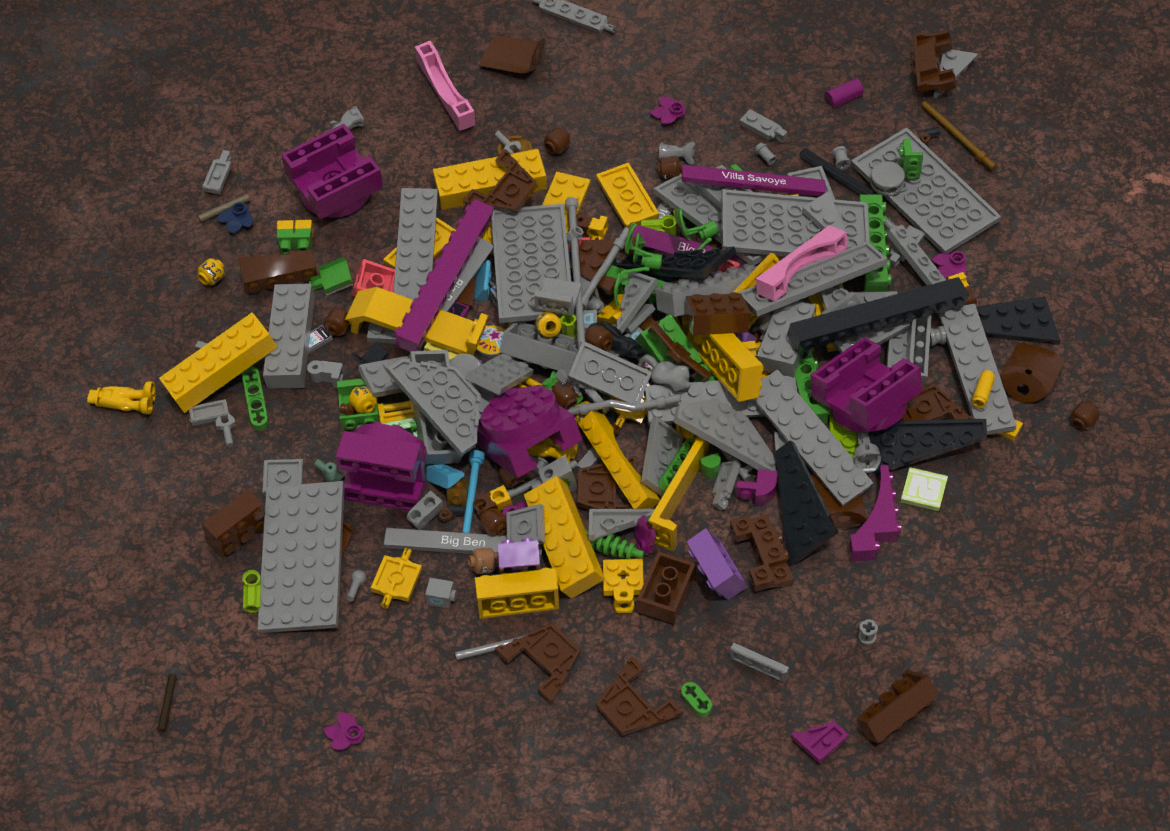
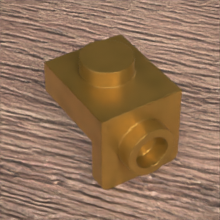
M461 478L447 489V505L466 506L470 479Z

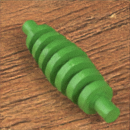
M614 534L590 541L593 549L596 547V551L600 553L603 550L605 555H609L611 551V556L616 557L618 555L619 558H624L625 555L626 559H632L633 557L643 559L645 551L637 549L636 544L631 543L629 545V541L625 539L622 542V538L618 536L615 538Z

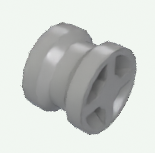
M939 326L937 329L931 328V347L938 343L941 345L946 344V332L943 326Z

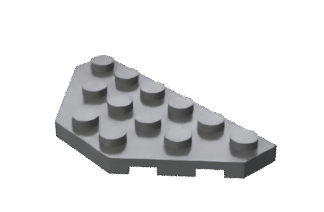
M402 358L387 368L386 372L460 456L476 446L481 394L466 380L457 367H441L435 363L423 361L416 363L410 362V359Z
M717 399L681 404L675 409L674 423L757 470L776 471V458L749 418L743 413L734 410L726 403H722Z

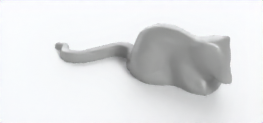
M650 355L643 356L637 365L643 368L645 362L651 364L652 381L657 384L670 385L675 392L691 386V383L688 382L690 375L686 366H677L668 361L657 363Z

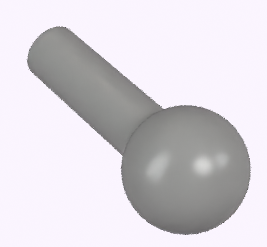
M356 570L351 574L352 584L346 597L349 602L354 601L359 586L366 582V574L361 570Z

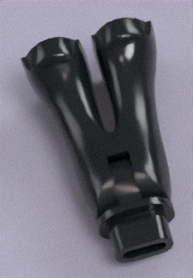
M602 321L600 324L597 322L592 323L587 328L588 330L590 327L600 325L612 333L613 344L611 349L623 356H627L630 359H640L647 354L635 339L622 335L607 321Z

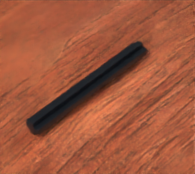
M803 148L800 151L802 159L815 167L822 166L826 174L860 195H874L872 189L807 148Z

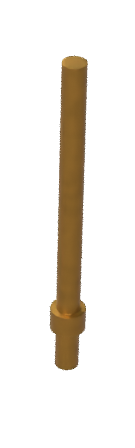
M927 101L922 103L921 106L967 147L980 163H984L990 170L996 168L997 165L988 158V154L983 150L980 151Z

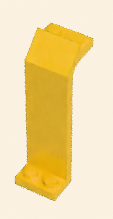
M379 287L360 290L357 292L345 320L351 324V333L357 335L363 321L396 331L398 327H402L404 315L410 313L413 299ZM440 310L424 342L458 354L474 356L485 331L488 315L481 313L479 319L472 321Z
M676 424V431L683 435V439L692 438L696 441L648 520L652 524V529H655L654 544L670 551H674L677 546V525L670 519L698 473L700 459L709 454L708 441Z

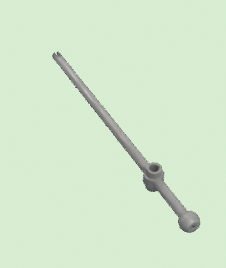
M570 197L565 201V207L569 211L570 230L567 233V244L571 246L574 282L581 283L578 242L582 239L583 230L577 226L576 209H578L579 202L576 198ZM582 288L575 305L578 348L582 341L585 342Z

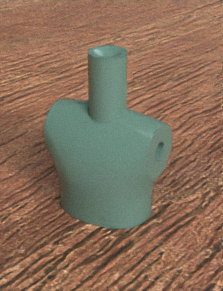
M320 459L314 463L317 468L324 472L326 482L345 480V475L338 470L334 463L329 462L325 464Z

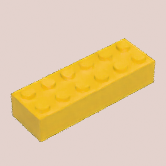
M538 149L510 154L537 182L538 187L534 192L547 189L546 173ZM497 157L433 169L435 188L438 189L441 210L465 206L463 200L472 189L488 195L507 172V169L496 164L495 160Z
M252 312L159 377V379L185 413L278 346Z
M688 326L687 338L702 358V362L710 371H713V374L736 400L740 402L759 398L762 387L761 375L763 373V365L734 333L692 335Z
M556 475L524 494L528 507L537 504L544 506L545 543H543L552 568H555L560 590L572 599L605 580L567 483Z

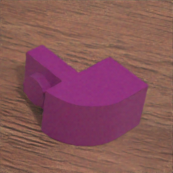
M758 469L757 482L737 481L736 498L744 500L755 499V506L769 503L776 494L778 471Z

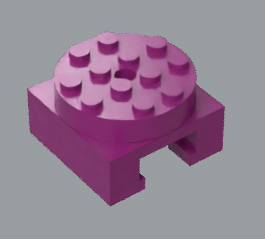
M345 124L281 154L284 172L299 191L303 205L309 211L316 214L320 220L325 217L341 218L356 212L367 202L370 194L383 188L381 169L370 156L364 159L355 149V136Z
M865 337L810 374L813 399L830 408L834 421L852 432H871L888 429V427L897 423L904 416L907 402L922 392L921 367L904 358L890 368L881 364L879 360L881 346Z
M541 385L518 389L511 388L505 394L491 399L481 414V423L478 424L477 441L481 451L517 478L537 467L535 460L529 457L527 449L547 437L552 439L554 446L562 451L582 441L574 415L558 405L554 393Z
M381 422L362 425L355 429L354 432L344 431L336 454L338 470L347 471L343 481L345 484L344 500L410 511L424 497L426 490L424 466L427 459V449L424 442L399 425L392 426L382 424Z

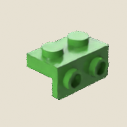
M903 139L902 146H899V157L901 158H898V165L904 170V179L920 178L923 153L912 152L911 139Z

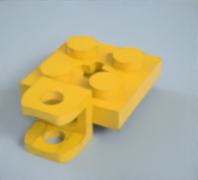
M643 559L603 560V575L605 577V580H603L604 596H614V610L616 613H632L634 610V595H639L644 584ZM626 575L625 579H621L620 576ZM627 604L628 606L626 608H622L620 605Z

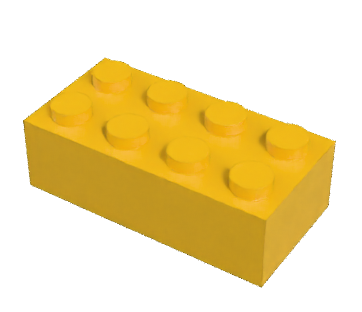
M542 568L534 571L523 570L518 573H502L493 576L483 575L475 578L479 619L559 609L555 568Z

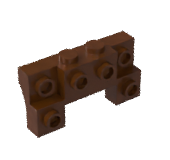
M949 30L937 33L920 32L913 34L914 55H912V60L916 66L913 68L915 78H917V86L920 93L938 88L939 93L955 89L956 79L953 69L941 71L939 53L952 50Z
M768 514L751 519L747 515L730 520V528L734 530L736 542L751 538V544L760 566L749 569V577L753 579L755 592L773 587L785 588L792 586L793 577L787 565L789 560L788 551L783 549L782 536L776 532L774 526L772 527Z

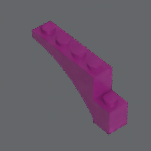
M880 465V489L873 511L862 527L855 534H850L849 547L852 562L875 560L876 552L880 551L879 543L897 542V535L901 534L900 522L896 521L898 506L894 505L896 492L895 489L891 488L893 473L889 472L888 465Z

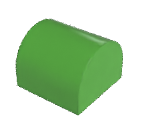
M718 453L700 459V472L704 477L715 478L718 476L721 460Z

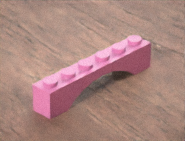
M428 41L415 46L417 63L458 130L461 131L474 126V110L468 100L462 97L452 84L432 42Z
M830 225L758 276L756 278L757 294L775 302L787 293L790 279L801 268L821 259L835 257L847 249V232Z

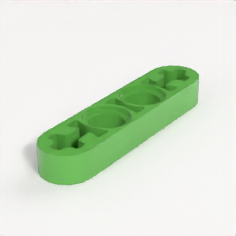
M250 366L242 372L252 428L262 431L268 427L269 422L259 371L256 367ZM249 374H253L254 381L250 382ZM252 388L259 389L255 394L249 393V390ZM255 403H260L262 405L258 409L252 408V405ZM258 415H260V417H261V422H262V423H258V421H257V416H258Z
M689 438L681 444L659 478L658 485L662 491L665 492L675 476L673 468L678 471L683 463L680 456L684 459L686 458L687 450L693 446L696 441L695 439Z

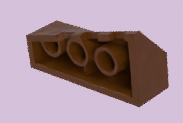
M312 250L289 251L287 255H281L278 252L271 253V256H261L260 253L253 254L252 257H244V254L237 255L246 294L274 289V286L277 284H294L310 281L312 277L318 275Z
M905 670L902 673L903 678L900 681L895 680L891 684L892 689L889 692H883L879 696L880 701L872 703L856 719L867 740L876 743L883 742L890 733L900 729L908 719L914 718L921 709L933 703V700L939 694L929 675Z

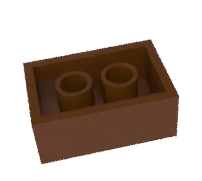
M742 293L694 294L686 296L684 316L692 335L749 332L750 311Z
M247 489L202 522L207 544L223 558L231 554L242 543H246L250 537L264 529L266 513L263 502Z
M658 551L637 598V612L675 624L694 580L696 563Z

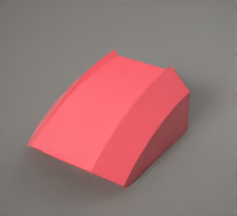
M363 259L356 274L351 293L352 296H356L360 290L374 287L394 292L395 269Z

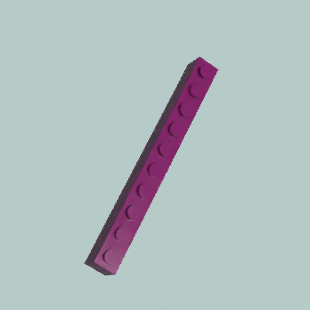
M476 199L472 201L471 205L468 204L466 206L465 216L463 218L460 217L458 220L457 230L452 231L449 237V244L444 245L441 258L436 259L433 272L430 271L427 275V283L425 286L422 285L420 287L419 297L412 301L410 313L404 315L402 327L397 328L394 335L396 337V346L409 352L419 350L489 225L494 207Z

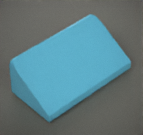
M488 260L477 272L475 301H488L491 262Z
M445 464L427 466V481L446 489L464 477L462 471Z

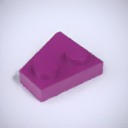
M833 721L825 723L823 726L810 727L808 731L801 733L793 732L791 739L820 764L849 739V734Z

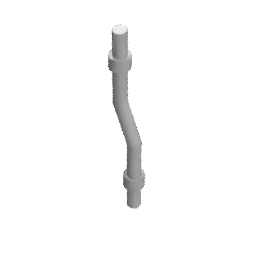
M625 227L619 238L615 239L612 244L613 248L583 293V308H586L590 296L612 264L619 250H622L625 246L629 228Z
M680 394L669 397L660 396L656 397L655 400L635 404L610 399L587 404V402L581 403L579 406L572 407L567 411L573 415H585L590 411L609 407L640 411L654 407L664 408L666 405L681 402Z

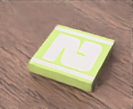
M910 467L901 503L939 511L948 476Z

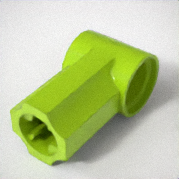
M666 215L656 220L641 221V226L677 236V221L672 215Z
M563 314L560 318L562 325L560 333L578 339L576 316Z
M249 570L244 573L242 578L244 583L243 610L249 613H257L259 608H261V577L257 571Z

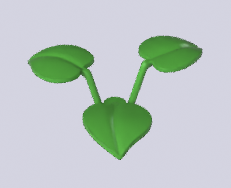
M682 208L673 210L675 219L685 239L691 240L689 236L699 233L701 239H706L697 250H702L707 243L712 241L711 237L719 234L714 220L702 226L687 229L685 222H683Z
M634 222L631 223L628 230L625 252L628 254L629 249L634 250V264H636L638 255L643 256L642 265H645V267L623 270L621 273H618L614 285V299L616 306L619 307L617 296L624 275L639 271H649V268L660 270L663 255L641 250L646 242L640 233L636 236L635 247L633 246L632 238L634 228L637 226Z

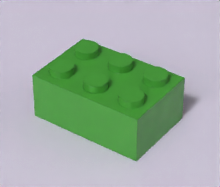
M671 314L659 321L658 325L674 343L678 342L691 354L690 358L698 364L703 361ZM646 329L635 339L642 346V349L647 352L646 355L652 356L657 363L668 361L677 366H686L683 363L679 365L667 354L668 349L653 330L649 333L648 329Z

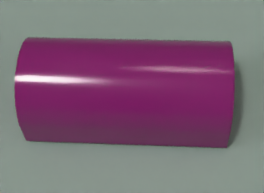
M854 78L826 91L824 98L833 108H836L862 96L864 92L863 86L857 78Z

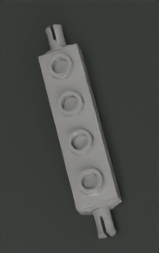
M531 0V2L540 5V11L599 34L604 30L612 33L616 30V26L608 24L607 16L568 1Z
M890 218L884 220L883 223L889 229L887 236L926 285L946 280L903 225L895 226Z

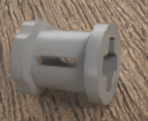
M838 146L831 152L836 161L835 166L840 170H845L851 166V160L847 157L848 151L844 146Z
M866 619L861 622L858 639L862 644L871 645L876 641L878 625L875 621Z

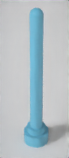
M473 450L469 453L471 473L462 533H470L478 472L479 467L484 463L485 454L478 450Z

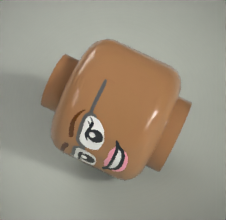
M476 548L472 551V555L468 557V565L476 574L493 573L495 568L498 567V554L492 548Z

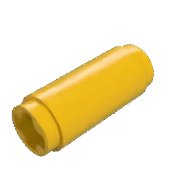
M984 370L980 374L972 397V405L977 408H984L988 402L995 381V374L992 371Z

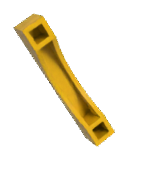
M590 411L578 424L633 509H652L660 502L656 492L641 482L642 477L623 455L616 442L614 429L606 416Z

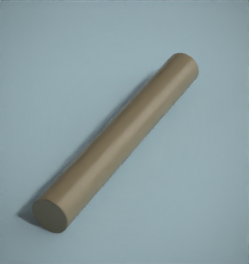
M245 194L198 215L200 222H203L220 214L225 209H231L237 202L245 203L250 201L249 196Z

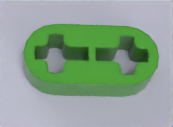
M693 682L685 683L681 688L683 701L698 717H708L712 712L711 700L697 684ZM687 690L690 692L694 691V697L690 693L687 694ZM699 703H700L702 706L707 705V709H706V710L703 709V708L699 709Z

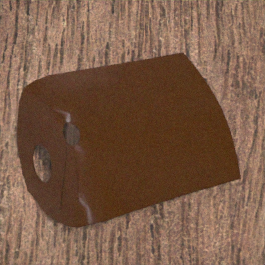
M496 35L484 52L479 66L521 74L533 71L540 62L546 40L542 38L540 41Z
M1018 343L1002 369L1001 381L1006 392L1016 401L1021 403L1036 402L1051 391L1066 359L1046 348ZM1025 370H1031L1032 374H1026ZM1018 385H1027L1029 387L1028 394H1019L1017 391Z
M811 475L836 528L844 530L864 524L868 518L861 495L842 508L815 475Z

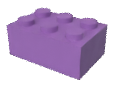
M707 528L687 541L690 547L688 549L690 555L699 562L697 565L698 569L703 575L706 574L708 577L706 581L708 586L715 590L720 597L723 595L729 600L748 587L721 540Z
M533 538L522 539V542L503 540L501 544H497L500 574L518 573L523 570H540L538 540L534 541Z

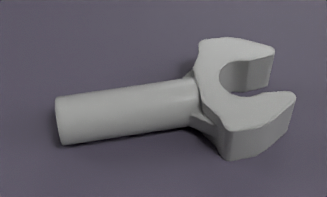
M501 131L495 133V137L505 146L504 149L510 154H513L512 149L521 152L519 141L510 142Z
M228 414V422L222 423L221 417L218 416L216 420L217 430L223 431L226 447L231 448L234 446L231 429L236 427L234 417Z

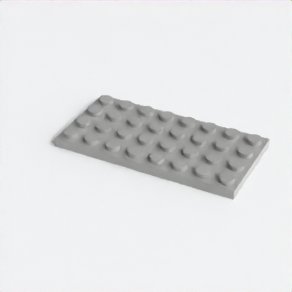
M907 127L851 160V165L870 183L873 167L885 161L898 164V158H901L899 157V146H902L903 139H911L912 152L923 153L921 177L904 179V186L899 193L884 197L909 222L922 231L925 237L944 254L950 253L1001 220V216Z
M722 189V251L727 250L728 247L735 246L736 252L762 255L773 253L776 256L786 257L822 231L802 212L805 205L817 198ZM833 199L844 230L847 232L851 247L866 241L870 243L867 202Z
M564 204L521 207L517 213L493 211L492 232L499 323L536 320L541 313L549 312L537 310L534 301L535 291H541L545 278L571 281ZM552 312L559 318L563 316L561 313Z
M343 481L266 487V514L264 519L261 566V608H259L257 629L259 633L338 628L345 490Z

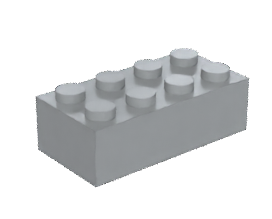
M797 301L774 310L757 354V359L763 365V371L773 373L778 369L784 376L795 377L804 350L800 352L795 351L787 336L790 323L815 317L816 305Z

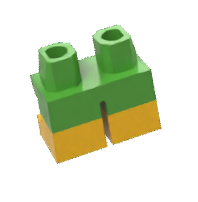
M294 220L277 221V240L282 255H287L291 249L305 251L312 248V237L314 234L312 220H295V225Z

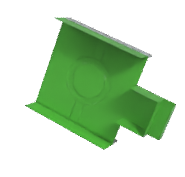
M345 257L318 267L321 277L317 275L309 281V284H312L313 291L324 287L323 291L326 295L353 285Z

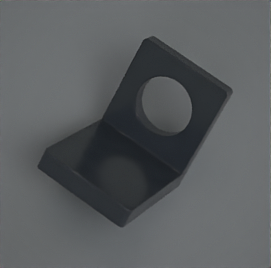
M376 341L362 357L355 353L351 355L361 365L383 361L389 353Z

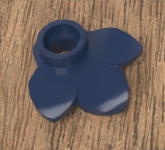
M237 202L231 209L223 210L217 217V222L227 223V230L232 234L240 231L242 226L251 227L253 217L249 214V209L244 203Z

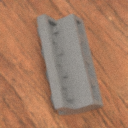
M931 315L909 322V329L892 337L887 343L886 366L890 368L904 358L921 367L922 386L928 376Z

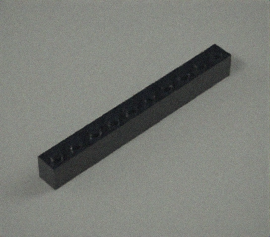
M956 277L790 323L787 336L796 352L808 351L814 347L826 346L835 341L840 342L846 338L858 337L871 331L876 332L885 327H894L903 322L908 323L917 318H926L935 313H944L953 308H961L965 305L969 293L961 279Z

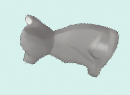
M353 106L352 109L342 116L340 123L337 121L330 122L331 130L342 124H345L350 131L355 127L362 128L364 126L362 123L364 118L359 109Z
M689 142L683 147L660 143L659 161L662 157L682 156L688 164L693 165L695 152L693 147L695 142Z

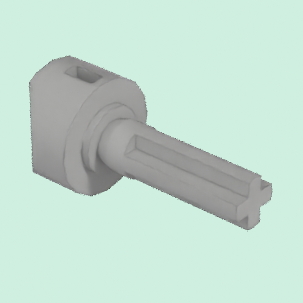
M858 431L856 433L859 446L854 450L853 454L856 466L865 473L874 472L881 461L879 448L870 443L868 432Z

